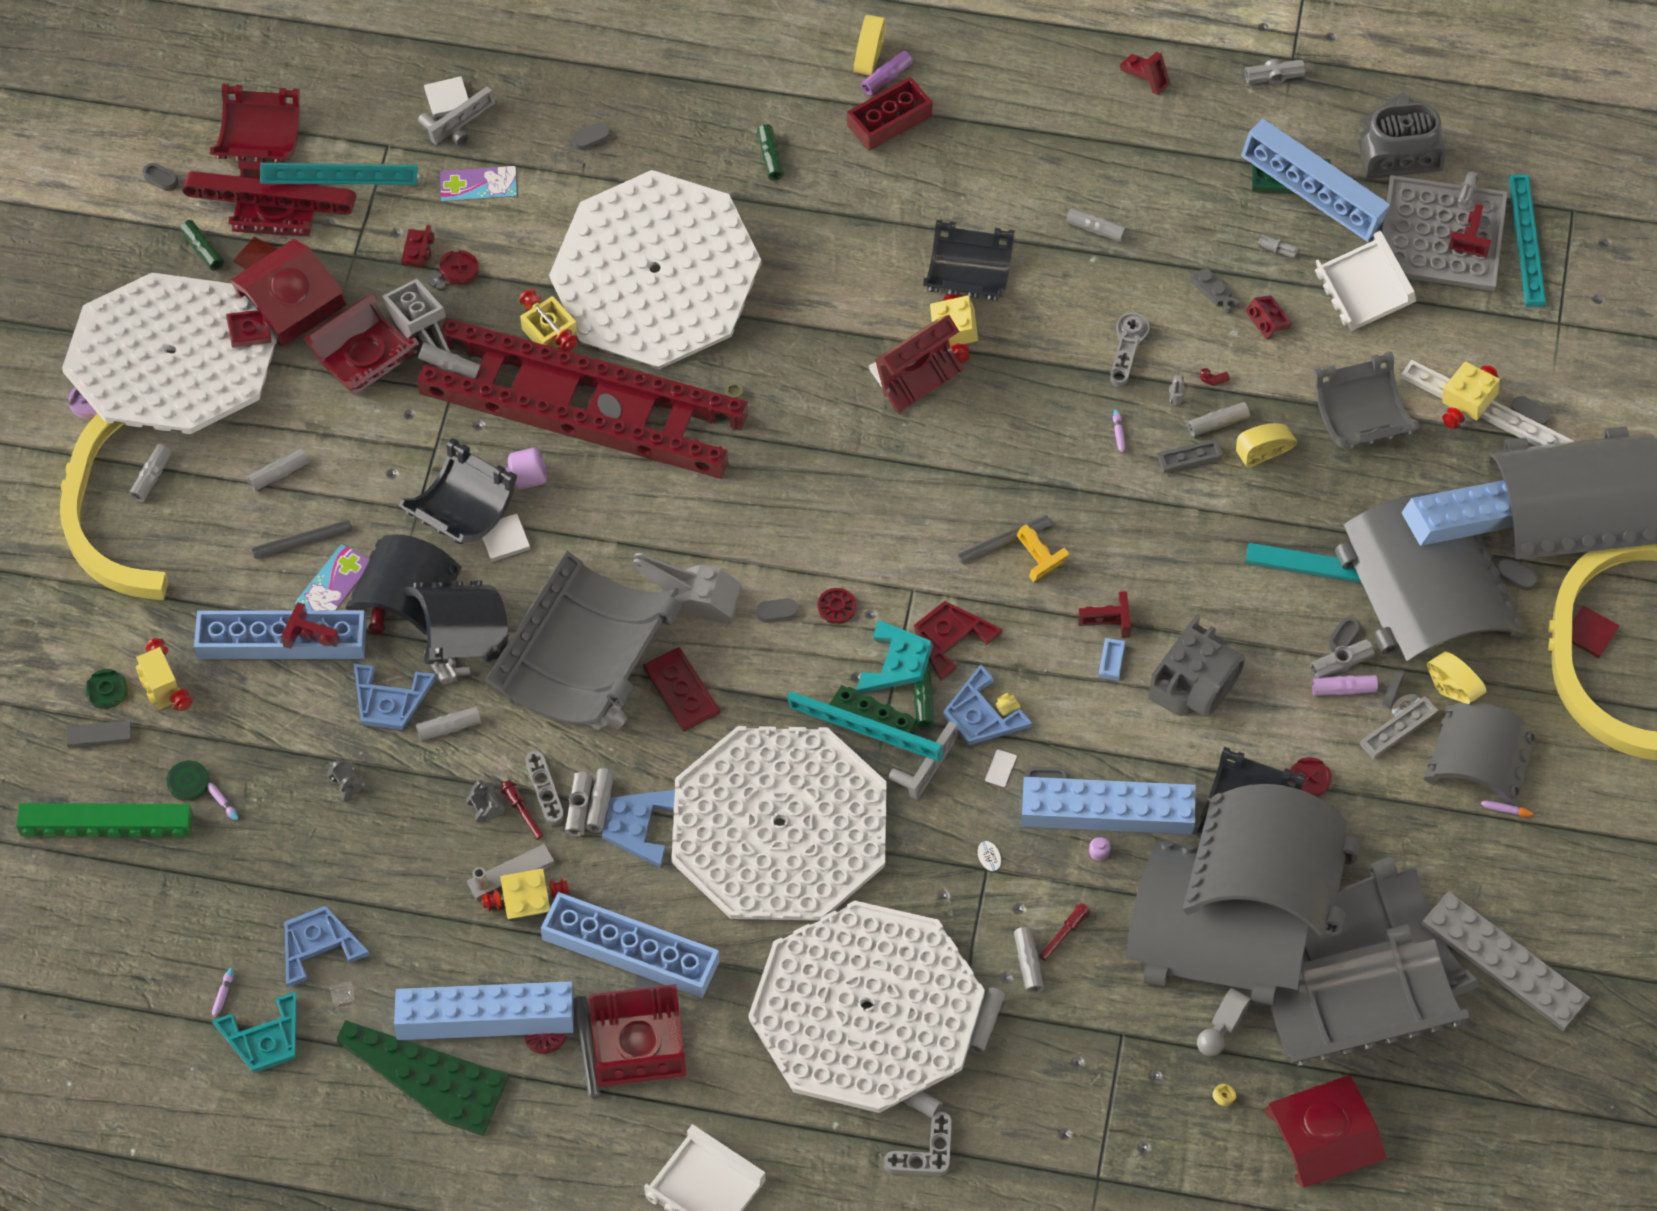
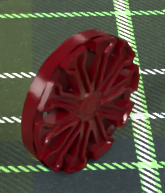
M843 588L828 589L818 599V612L821 618L825 619L828 623L843 624L854 616L856 611L855 597L851 592Z
M566 1033L524 1035L527 1047L531 1051L539 1054H549L562 1047L566 1040Z

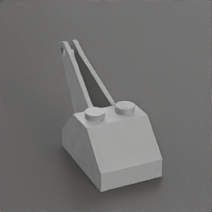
M418 279L382 296L385 306L397 328L405 338L410 339L417 335L423 343L435 346L425 331L430 328L439 347L442 350L449 351L438 326L446 317L444 308Z
M643 553L635 554L632 562L633 567L666 591L672 590L675 587L679 589L674 597L682 604L678 614L732 624L741 592V583L720 568L697 565L684 570Z

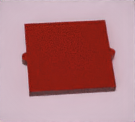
M253 237L233 261L246 270L277 249L270 246L269 242L265 243Z

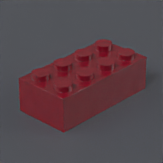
M910 76L847 111V126L867 150L870 151L931 117L933 102Z

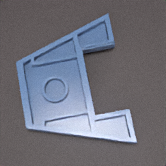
M354 664L362 725L404 730L436 680V674L415 672L410 690L372 685L375 668L369 665Z
M981 664L943 711V716L948 722L951 721L957 724L958 734L968 745L1032 727V722L1020 709L1002 719L979 693L993 683L992 676Z
M675 790L611 797L602 839L661 868L665 845L647 843L645 841L653 808L674 811Z
M326 906L284 922L287 988L308 980L301 961L336 947L342 946L349 963L369 956L367 949Z

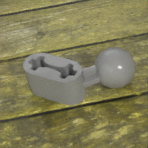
M1233 988L1228 991L1212 1020V1024L1215 1025L1213 1029H1205L1198 1035L1197 1046L1203 1055L1212 1057L1222 1052L1225 1046L1223 1036L1226 1032L1230 1035L1234 1033L1251 1002L1249 997Z

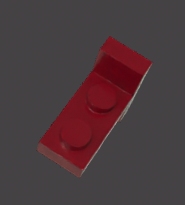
M1155 52L1149 59L1131 54L1120 64L1121 71L1148 80L1154 94H1160L1170 85L1161 53Z
M1476 204L1474 211H1470L1467 222L1471 224L1470 227L1466 226L1464 234L1452 231L1448 249L1487 258L1491 240L1476 237L1483 205Z
M1127 591L1118 593V606H1086L1079 608L1078 626L1120 624L1121 638H1130L1131 623Z
M297 602L281 635L283 647L291 649L297 636L305 640L318 641L324 646L331 645L337 647L340 641L338 631L307 621L306 605Z

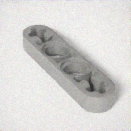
M532 751L525 758L530 779L546 823L550 826H558L564 819L560 800L543 754L538 751ZM533 759L538 761L539 769L537 770L532 762ZM541 775L547 777V781L542 784L535 781ZM550 793L554 797L551 801H544L542 796ZM551 807L554 808V812L557 815V818H553L551 816Z

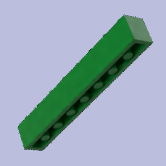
M19 803L16 827L20 836L27 838L34 836H45L48 838L56 836H66L69 838L77 836H88L90 838H97L99 836H109L111 838H118L120 836H130L132 838H140L141 836H151L153 838L172 836L174 838H183L184 836H191L193 812L190 804Z

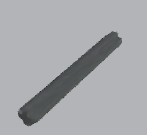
M1048 515L1038 517L959 552L958 559L961 564L967 563L1019 540L1017 534L1024 525L1027 524L1030 529L1032 528L1037 532L1050 526L1051 520Z
M344 520L252 547V553L254 558H260L350 532L352 526L349 520Z
M577 996L574 1000L588 1097L598 1098L600 1090L597 1082L587 1000L585 996Z

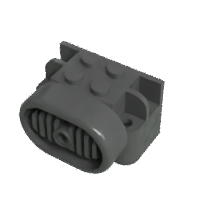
M1418 102L1388 105L1378 109L1372 116L1370 128L1363 130L1361 139L1357 140L1366 179L1443 171L1446 150L1440 130L1441 118L1438 112L1431 106Z
M1198 614L1195 615L1151 676L1149 699L1178 716H1185L1191 710L1204 717L1212 715L1236 683L1245 663L1244 655L1227 646L1224 639L1215 635L1216 629L1214 627H1210L1207 630L1199 625L1200 615Z

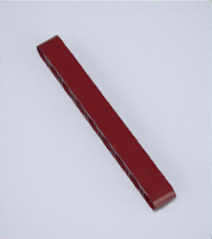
M196 171L187 173L182 192L192 198L339 215H350L353 212L357 197L354 191L345 188L310 184H261L260 179Z

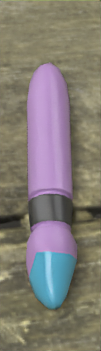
M1114 410L1113 422L1117 447L1123 453L1125 450V440L1121 423L1122 416L1118 410Z
M208 783L207 788L226 811L228 817L238 820L236 810L230 805L214 784Z
M230 968L223 977V982L212 1010L214 1017L218 1016L222 1010L230 983L234 977L233 968Z

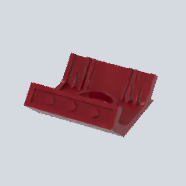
M238 161L240 177L260 179L261 163L273 162ZM236 203L234 215L229 216L228 224L232 225V232L310 237L314 212Z
M292 239L230 279L237 296L242 298L247 295L269 323L277 338L278 345L282 347L346 306L341 294L343 293L342 289L311 249L296 239Z
M373 293L366 295L304 337L318 361L353 395H356L416 354L417 350L415 347L419 345L415 337L405 338L386 320L375 304L377 299Z
M950 315L939 317L875 359L884 397H888L897 413H900L964 370L950 347L949 338L960 332Z
M676 984L589 995L598 1087L687 1076Z
M1351 1075L1337 1078L1325 1084L1268 1103L1269 1106L1264 1107L1266 1116L1275 1121L1293 1157L1297 1171L1295 1179L1297 1184L1303 1188L1387 1159L1378 1127Z

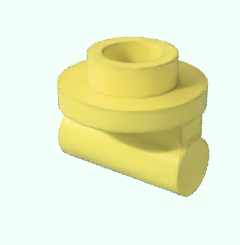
M1008 693L998 697V702L995 704L1002 718L1020 708V704L1015 699V696H1009Z

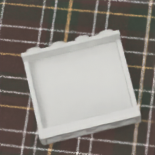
M1381 231L1374 234V241L1321 265L1319 260H1316V275L1319 280L1323 279L1325 283L1323 287L1326 294H1331L1333 297L1331 300L1333 307L1336 311L1340 310V319L1344 326L1348 325L1350 331L1416 302L1415 292Z
M692 1124L687 1130L688 1137L650 1186L648 1184L644 1186L646 1198L653 1204L658 1203L663 1206L665 1211H743L764 1184L766 1178L764 1171Z

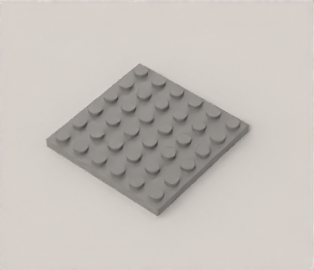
M1390 175L1386 201L1390 206L1384 218L1382 234L1407 279L1495 291L1507 192L1476 187V191L1471 196L1468 205L1464 206L1458 201L1461 194V185ZM1476 204L1483 205L1476 237L1491 240L1487 258L1448 249L1452 231L1464 234L1466 226L1470 227L1471 223L1467 222L1469 213L1474 211Z

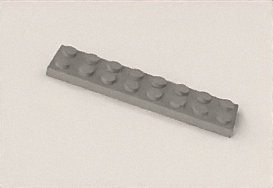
M1449 891L1422 921L1421 925L1562 1031L1565 1030L1590 999L1588 995Z

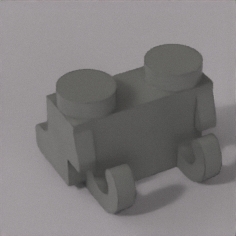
M340 759L329 767L327 777L333 782L338 781L342 795L341 799L344 802L349 800L350 796L360 793V790L365 788V783L361 777L357 778L355 775V768L351 761L347 762Z
M477 780L470 789L471 793L466 798L467 805H474L477 811L475 815L476 822L485 821V817L487 820H491L499 815H503L505 808L503 803L498 802L495 796V788L490 786L489 783L484 784L482 780Z

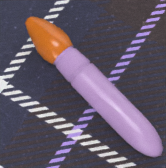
M1488 800L1481 802L1483 807L1491 810L1515 814L1524 818L1534 815L1533 812L1523 807L1519 808Z

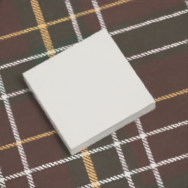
M461 76L424 85L433 118L447 115L468 100Z
M517 514L501 518L494 528L482 537L491 562L530 550V545Z

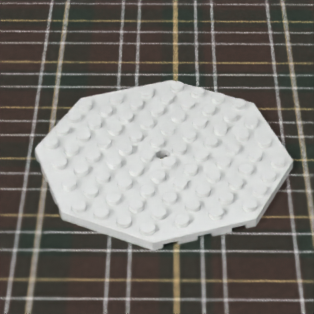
M651 170L579 203L549 277L564 309L576 321V335L581 345L591 346L612 355L616 354L625 357L627 360L644 363L659 370L732 337L735 324L741 315L744 302L750 293L755 281L754 278L762 261L729 194ZM653 264L661 267L657 273L650 271Z
M150 273L83 305L62 368L63 373L106 423L114 424V421L125 422L127 426L142 427L146 425L153 426L156 430L171 431V429L182 430V433L192 434L260 400L261 390L266 380L268 366L271 363L277 338L269 325L272 343L232 348L226 314L257 310L246 296L242 298L237 296L231 283ZM167 349H168L169 351H171V350H172V351H176V352L173 353V354H171V353H166V352H167Z
M737 726L675 778L672 864L730 919L820 920L821 917L837 909L885 867L886 781L827 727H819V729H806V727L776 729V727L759 726V728H746V726ZM781 818L785 820V825H774V821Z
M853 901L847 904L846 908L838 912L835 910L821 917L820 921L812 925L807 924L793 931L792 935L784 939L781 937L773 942L749 1013V1021L794 1093L880 1113L962 1070L985 996V990L974 977L973 971L967 962L963 960L951 938L945 933L939 920ZM866 1001L873 1004L871 1008L866 1010L861 1007V1004Z

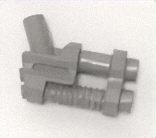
M435 648V654L439 653L440 648ZM449 658L447 664H439L438 662L430 664L439 682L444 685L457 682V676L470 675V667L456 668L454 658Z

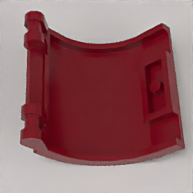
M222 84L221 129L217 144L210 147V155H215V159H227V156H235V160L246 161V157H253L254 161L266 162V158L273 159L274 163H285V160L291 159L296 149L299 133L300 89L293 88V90H287L280 87L279 93L243 91V85L229 86V84ZM229 94H235L236 100L229 99ZM287 98H292L293 104L286 103Z

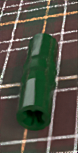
M761 125L757 129L767 176L770 180H779L784 176L774 130L772 125Z
M193 220L183 222L180 226V232L188 240L192 248L212 271L220 269L224 264V259L214 248L212 242L208 240L207 236L203 234Z
M926 667L923 681L913 683L916 726L919 729H930L934 726L931 671Z

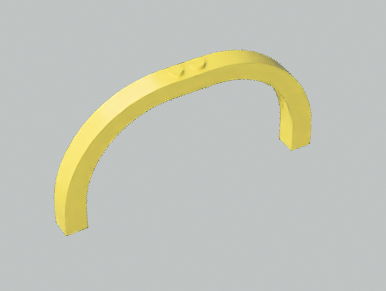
M97 413L81 433L75 445L71 461L66 465V479L61 484L60 515L68 546L79 565L87 574L102 585L129 596L164 600L168 587L165 572L135 569L115 563L95 550L81 530V506L94 459L110 435L125 424V422L114 421V424L106 423Z
M1657 544L1588 551L1573 565L1564 578L1555 603L1553 620L1549 621V633H1552V638H1549L1548 651H1552L1554 682L1558 694L1571 716L1589 734L1609 747L1625 754L1657 761V732L1625 724L1599 708L1582 688L1572 662L1573 603L1580 590L1594 576L1612 566L1631 561H1657Z

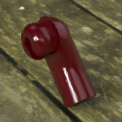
M1208 368L1200 370L1201 381L1209 385L1216 386L1230 381L1228 372L1214 375L1211 374Z

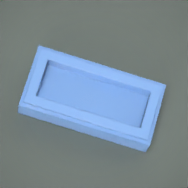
M1105 638L1099 670L1100 678L1119 681L1126 641Z

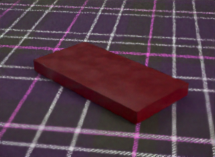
M680 647L643 664V669L683 732L720 714V709Z

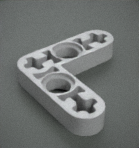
M938 1112L932 1117L930 1153L891 1151L884 1158L885 1169L892 1174L938 1177L945 1175L949 1170L951 1117L945 1112ZM940 1119H943L945 1123L943 1125V1133H939ZM942 1139L947 1145L943 1149H938L934 1146V1142ZM937 1155H942L941 1169H937L936 1166ZM893 1158L897 1159L898 1163L896 1166H892ZM904 1158L907 1159V1168H904ZM914 1159H920L923 1162V1166L916 1169L910 1163Z

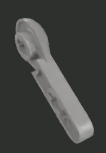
M1130 312L1124 314L1116 323L1119 344L1110 376L1111 383L1116 387H1123L1127 384L1137 346L1147 336L1150 329L1148 320L1139 313ZM1131 324L1136 325L1135 329H1130ZM1127 358L1124 368L1121 367V360ZM1121 373L1125 378L1119 381L1114 378V375Z

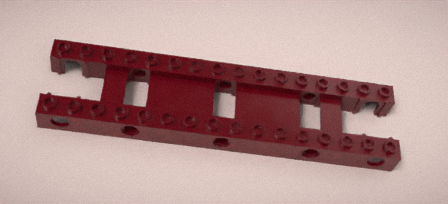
M450 318L445 319L440 330L448 348L452 350L454 347L453 339H458L466 345L467 354L470 357L483 358L475 379L459 375L457 372L451 373L437 369L433 365H424L417 379L419 394L719 479H722L728 465V450L723 449L722 446L715 447L701 443L697 439L694 441L683 438L690 418L695 417L709 421L712 424V422H716V413H723L730 418V427L733 430L738 429L742 431L748 417V401ZM502 364L521 367L511 389L494 385ZM577 385H587L596 388L587 410L569 406ZM431 387H437L444 393L435 392ZM609 394L618 401L621 407V414L618 418L605 416L598 407L600 395ZM653 406L672 409L663 432L644 427ZM696 462H703L707 464L709 468L701 467Z

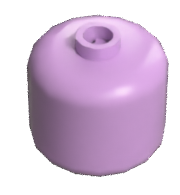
M533 447L509 454L506 471H511L517 475L514 485L516 489L522 490L546 483V467L543 456L538 448Z

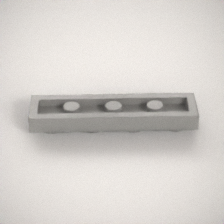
M1424 696L1362 739L1360 746L1374 760L1438 715L1439 710Z

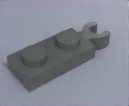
M1207 267L1191 277V282L1216 307L1222 304L1223 310L1228 314L1231 312V307L1228 305L1238 308L1239 302L1236 298L1232 297V291Z

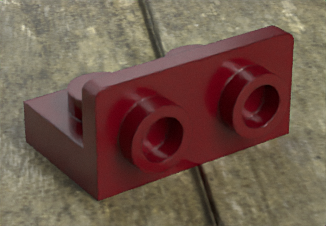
M426 225L425 231L408 229L401 260L402 265L426 267L427 260L431 258L430 244H434L435 233L431 231V225Z
M1272 295L1253 298L1246 309L1247 315L1265 339H1270L1275 331L1289 329L1293 324Z

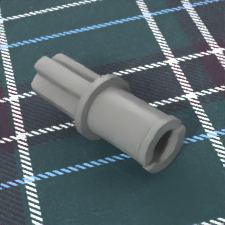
M1468 172L1464 183L1460 187L1461 194L1458 201L1464 206L1468 205L1471 196L1476 191L1475 186L1479 178L1477 173Z
M1264 234L1261 235L1258 246L1272 250L1274 254L1280 253L1294 258L1298 252L1297 247L1282 242V239L1276 240Z
M1175 375L1169 387V401L1174 406L1182 403V396L1185 393L1184 377L1182 375Z

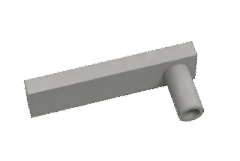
M485 87L438 121L423 113L419 116L418 122L428 129L431 142L437 145L453 132L493 106L495 100L492 90L489 87Z
M949 721L936 743L942 745L943 759L959 736L957 724ZM926 757L915 776L893 768L889 774V780L907 787L910 798L918 800L941 762Z
M543 844L488 871H485L482 867L475 868L473 870V878L467 880V883L475 899L479 901L482 899V896L486 895L485 891L490 895L494 893L495 889L497 891L502 890L500 876L542 868L544 870L555 864L547 847Z

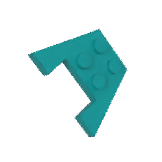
M878 620L873 635L874 640L891 643L882 673H861L857 686V692L860 694L923 681L933 647L930 640Z
M296 992L275 999L281 1018L239 1032L233 1014L212 1020L213 1025L253 1074L296 1059Z

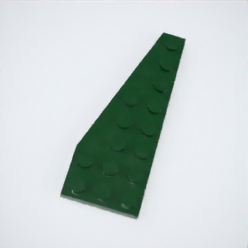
M347 1020L344 1021L337 1036V1043L367 1063L371 1069L379 1072L387 1081L408 1097L417 1101L421 1107L434 1114L442 1123L484 1136L509 1079L508 1074L407 1040H397L395 1036Z

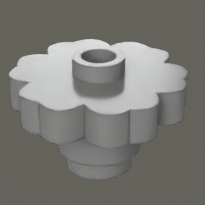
M611 703L602 719L589 725L597 730L606 725L618 730L623 726L627 717L620 709L621 706Z

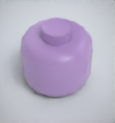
M1103 837L1094 838L1089 846L1090 856L1097 861L1106 860L1111 852L1109 841Z

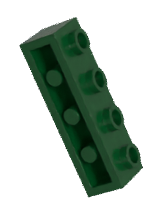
M841 685L829 704L913 734L916 730V719L910 714L901 713L888 704H881L871 696H864L858 693L852 687Z

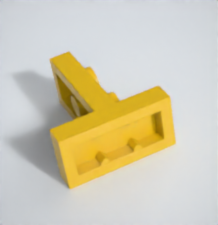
M1027 524L1021 527L1017 534V537L1039 564L1029 574L1033 583L1064 563L1069 556L1065 547L1051 556L1049 548L1039 541L1036 531L1032 528L1030 529Z

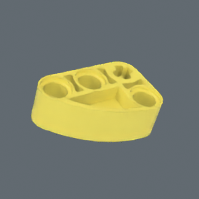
M866 14L857 46L854 73L870 76L875 72L885 39V18Z
M1279 423L1265 424L1241 433L1237 438L1236 452L1245 466L1251 468L1291 450L1296 446L1297 440L1287 425Z
M1444 651L1427 663L1434 685L1441 695L1470 704L1486 693V687L1481 679L1470 667L1453 654Z

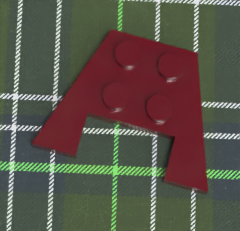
M946 601L942 602L914 624L917 636L930 640L933 644L929 660L940 681L956 670V665L944 654L970 633L974 632L986 645L1002 634V628Z

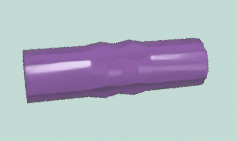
M901 51L890 61L884 63L882 67L878 68L872 75L861 82L862 90L871 96L881 87L888 84L913 63L910 54L906 51Z

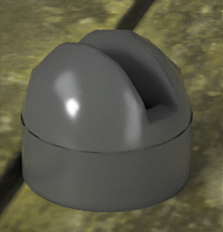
M456 130L453 132L452 139L458 147L467 144L469 135L465 131Z

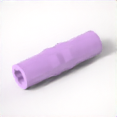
M1349 675L1345 677L1336 676L1312 679L1313 696L1377 693L1378 689L1376 675Z

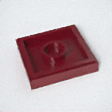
M259 310L226 314L232 348L272 343L269 323Z
M1582 606L1572 621V644L1600 658L1620 625Z

